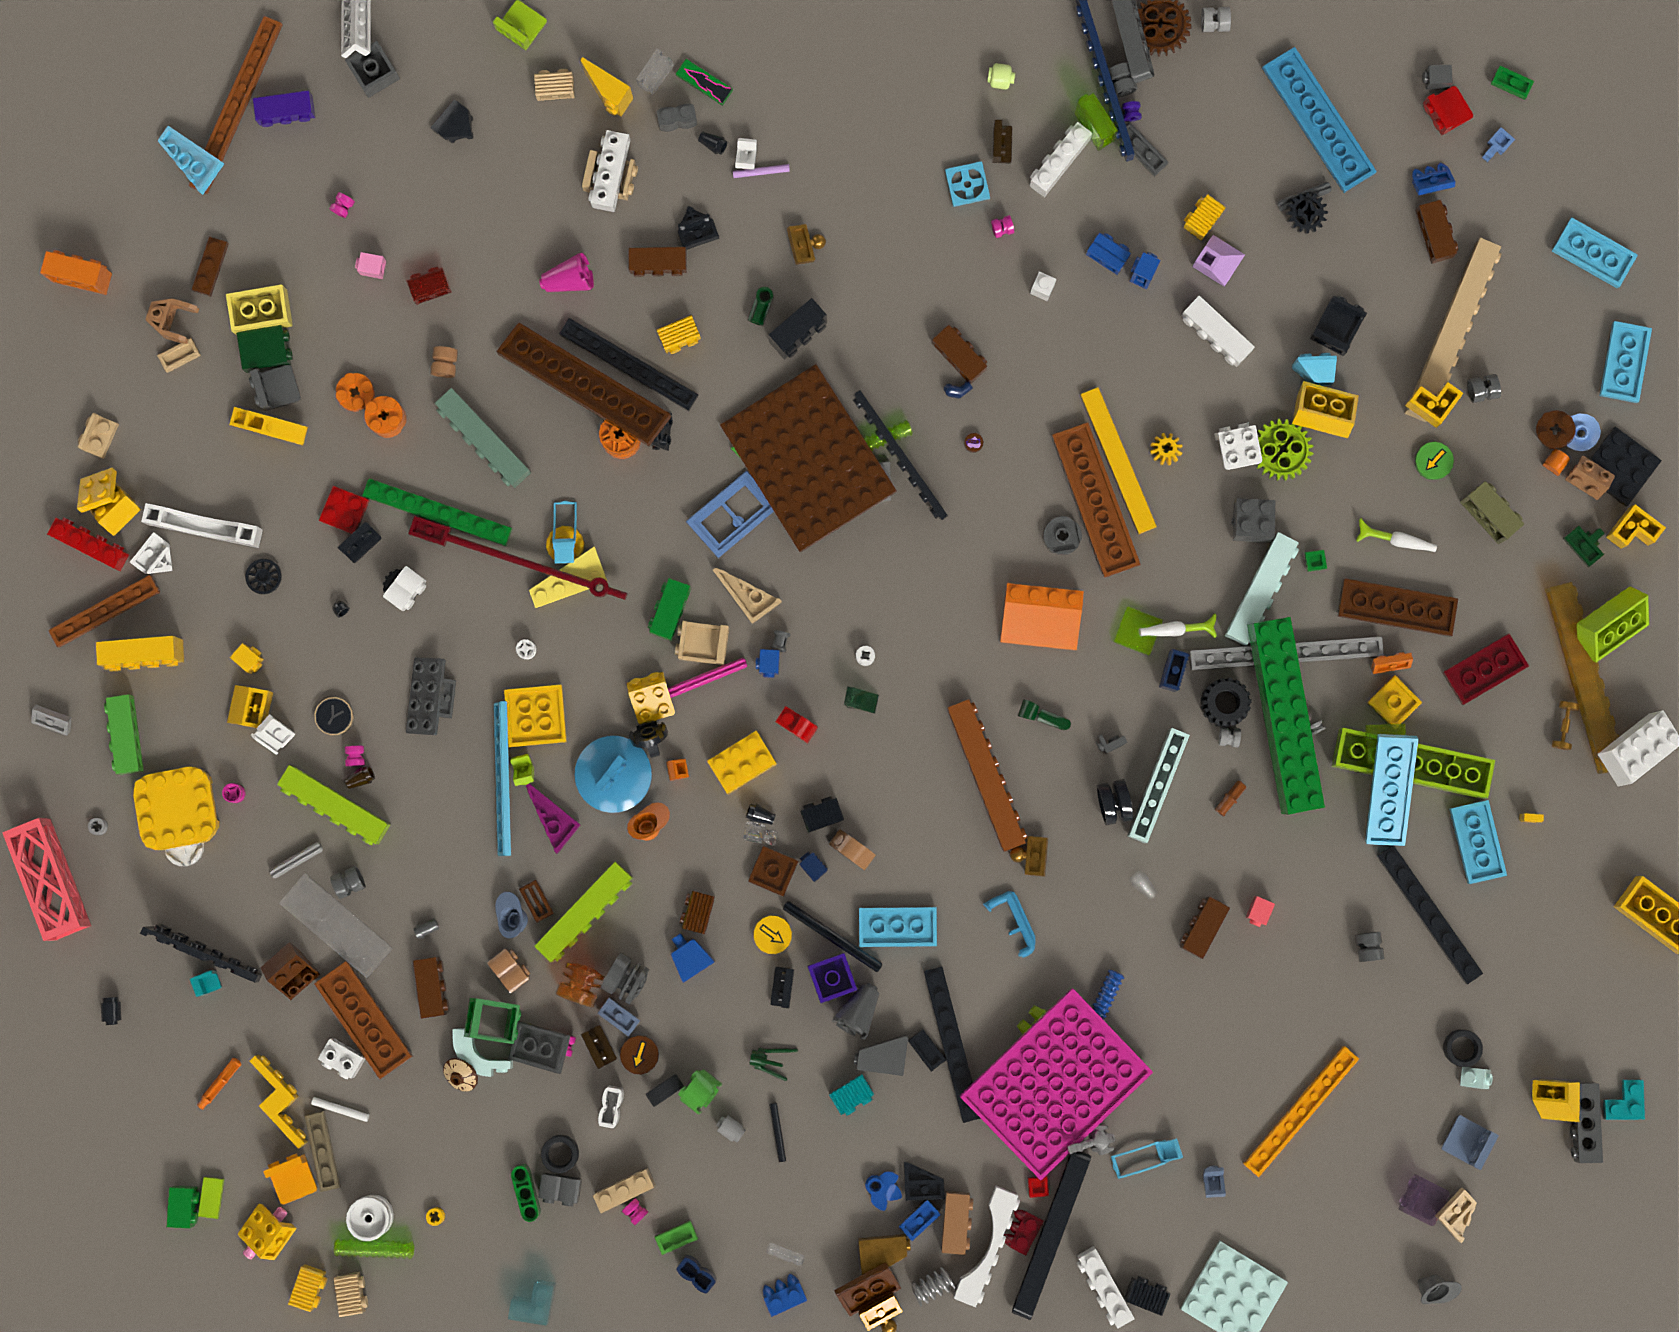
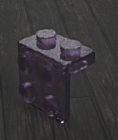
M1414 1174L1408 1182V1189L1405 1195L1399 1201L1398 1209L1430 1226H1434L1438 1220L1435 1215L1444 1207L1450 1193L1448 1190Z

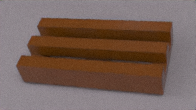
M537 880L519 888L536 923L554 914ZM531 886H535L548 913H545ZM526 889L529 890L542 916L539 917L525 892Z

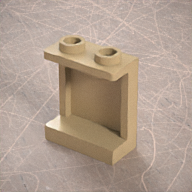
M593 150L589 152L582 188L585 192L594 190L593 175L594 172H598L599 167L597 165L598 152ZM630 159V161L625 163L618 199L628 200L629 195L633 194L634 184H632L633 177L637 176L638 166H636L634 159Z
M683 620L682 625L678 626L677 636L681 637L680 644L676 643L675 655H678L679 660L725 665L729 626L693 623Z

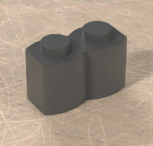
M681 104L676 108L663 107L657 110L661 131L670 132L678 128L689 129L697 125L693 104Z
M543 1173L538 1198H542V1202L554 1203L555 1200L561 1201L564 1206H573V1204L579 1202L582 1179Z

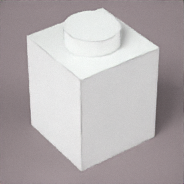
M1039 272L1030 294L1048 301L1057 279Z

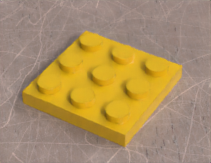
M562 685L504 690L505 701H507L509 747L567 742Z

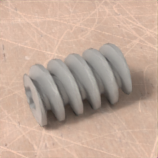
M942 1267L940 1268V1275L936 1271L933 1272L934 1278L926 1275L927 1282L920 1278L919 1286L915 1282L912 1283L913 1293L921 1307L922 1300L925 1303H929L928 1296L935 1300L936 1292L940 1296H943L942 1289L950 1292L949 1285L956 1289L950 1275Z

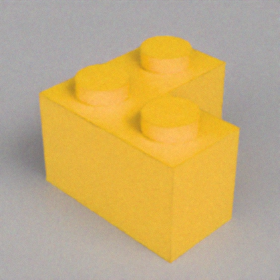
M1449 382L1440 389L1436 396L1420 386L1405 406L1437 428L1461 398L1463 392Z
M1634 504L1628 507L1606 538L1620 549L1628 546L1634 537H1637L1648 546L1656 542L1666 527Z

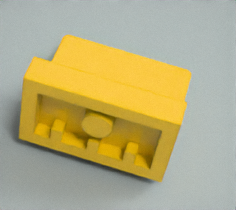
M259 1203L238 1232V1236L260 1259L275 1260L297 1228L291 1223L280 1222L263 1204Z

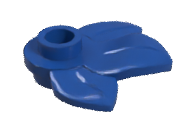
M884 1172L880 1176L872 1175L866 1180L865 1186L866 1190L871 1194L872 1204L882 1211H885L887 1208V1200L893 1201L902 1198L899 1187L895 1185L899 1176L893 1172ZM872 1182H878V1188H873L871 1186Z

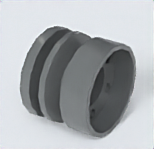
M620 953L604 979L601 989L613 994L619 988L621 989L619 999H622L628 993L629 995L625 1002L631 1004L643 989L650 969L645 967L641 974L638 973L641 964L638 963L631 969L632 959Z

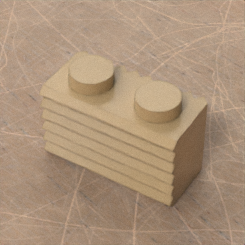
M559 69L555 73H550L548 70L539 71V74H534L537 101L575 98L572 71Z
M360 1272L335 1276L334 1285L339 1317L364 1313L368 1307L367 1296L363 1295L362 1289L365 1288L364 1276H361Z

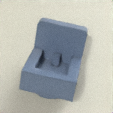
M1209 1166L1204 1169L1203 1182L1206 1198L1225 1197L1223 1167Z

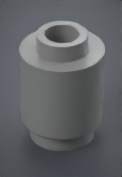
M729 1115L726 1118L722 1116L716 1124L718 1127L717 1132L730 1141L734 1140L736 1143H738L746 1131L742 1124Z

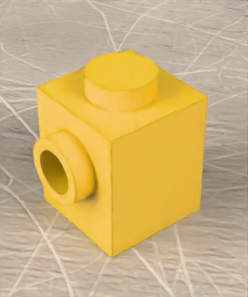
M244 643L230 657L250 674L256 673L261 668V662L264 660L260 657L261 652L254 646L250 648Z

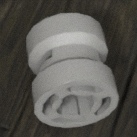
M1221 727L1219 746L1231 745L1232 747L1239 748L1241 729L1234 728L1230 730L1227 727Z

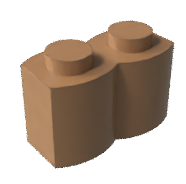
M506 948L487 963L506 989L513 993L530 979L528 975L531 973L524 964L521 966L518 963L517 959L519 957L514 950L511 949L509 951Z

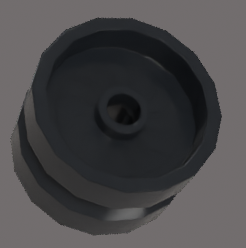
M1124 779L1113 781V794L1108 783L1097 785V796L1105 826L1116 824L1117 813L1122 822L1133 820L1132 802Z

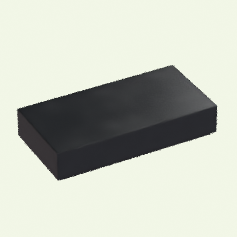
M923 1029L908 1040L931 1072L946 1061L945 1057Z

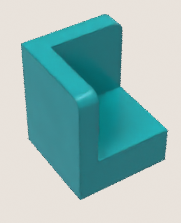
M210 970L190 979L196 997L222 988L216 970Z

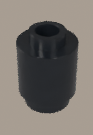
M102 998L101 1021L106 1022V1025H117L118 1021L122 1020L119 998Z

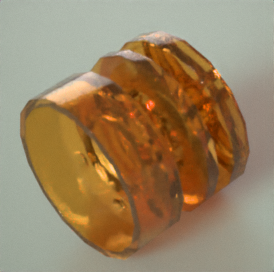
M567 962L565 967L573 972L564 971L563 975L570 979L569 983L560 981L555 994L575 1003L593 1008L598 995L590 990L592 987L601 988L602 985L594 982V980L603 981L605 976L589 966Z

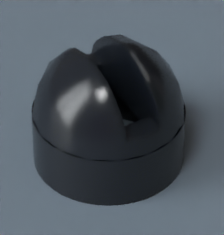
M338 601L332 606L333 612L338 618L347 614L350 609L343 601Z

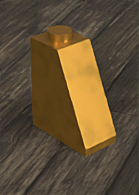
M905 1234L859 1238L862 1275L885 1262L890 1267L907 1257V1251H911L910 1239H906Z

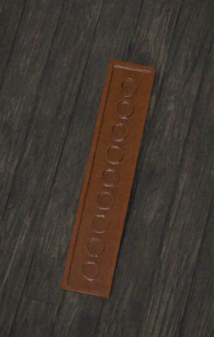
M521 323L515 326L496 351L499 356L647 446L651 445L671 418V414Z

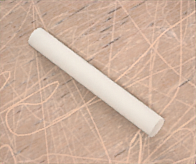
M316 1097L313 1098L311 1103L312 1105L365 1122L369 1119V1114Z

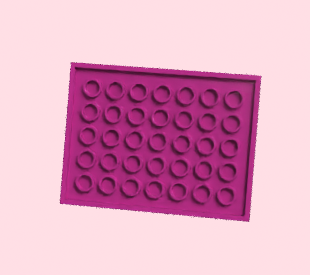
M1071 988L960 1095V1098L1042 1180L1069 1154L1067 1146L1080 1143L1153 1071L1090 1005Z

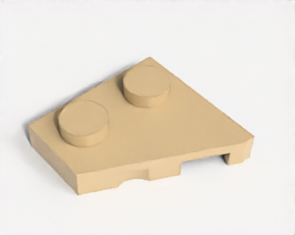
M1460 1188L1435 1217L1458 1242L1462 1243L1465 1239L1463 1233L1466 1226L1470 1224L1471 1214L1474 1212L1477 1202L1465 1189Z

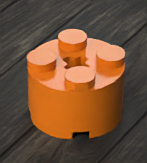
M379 396L367 403L364 417L366 424L374 433L384 438H390L401 432L406 424V413L394 398ZM384 414H388V415H389V416H386V420H383V418H382V417H384Z

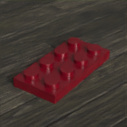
M1509 633L1442 673L1460 703L1465 705L1528 668L1529 664Z

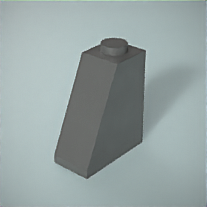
M902 1035L859 1048V1053H855L854 1065H857V1070L903 1076L908 1035Z

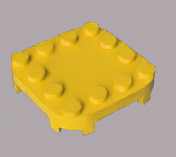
M184 767L148 774L135 782L133 797L139 833L142 842L147 848L167 850L210 841L216 834L220 822L217 819L211 776L198 767Z

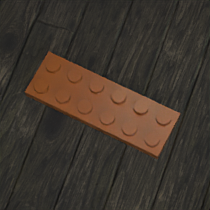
M345 961L314 983L379 1079H382L413 1057L348 961Z

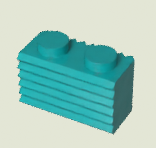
M863 1074L830 1093L829 1096L841 1115L845 1113L848 1116L856 1111L855 1107L860 1103L864 1106L871 1102L874 1092Z

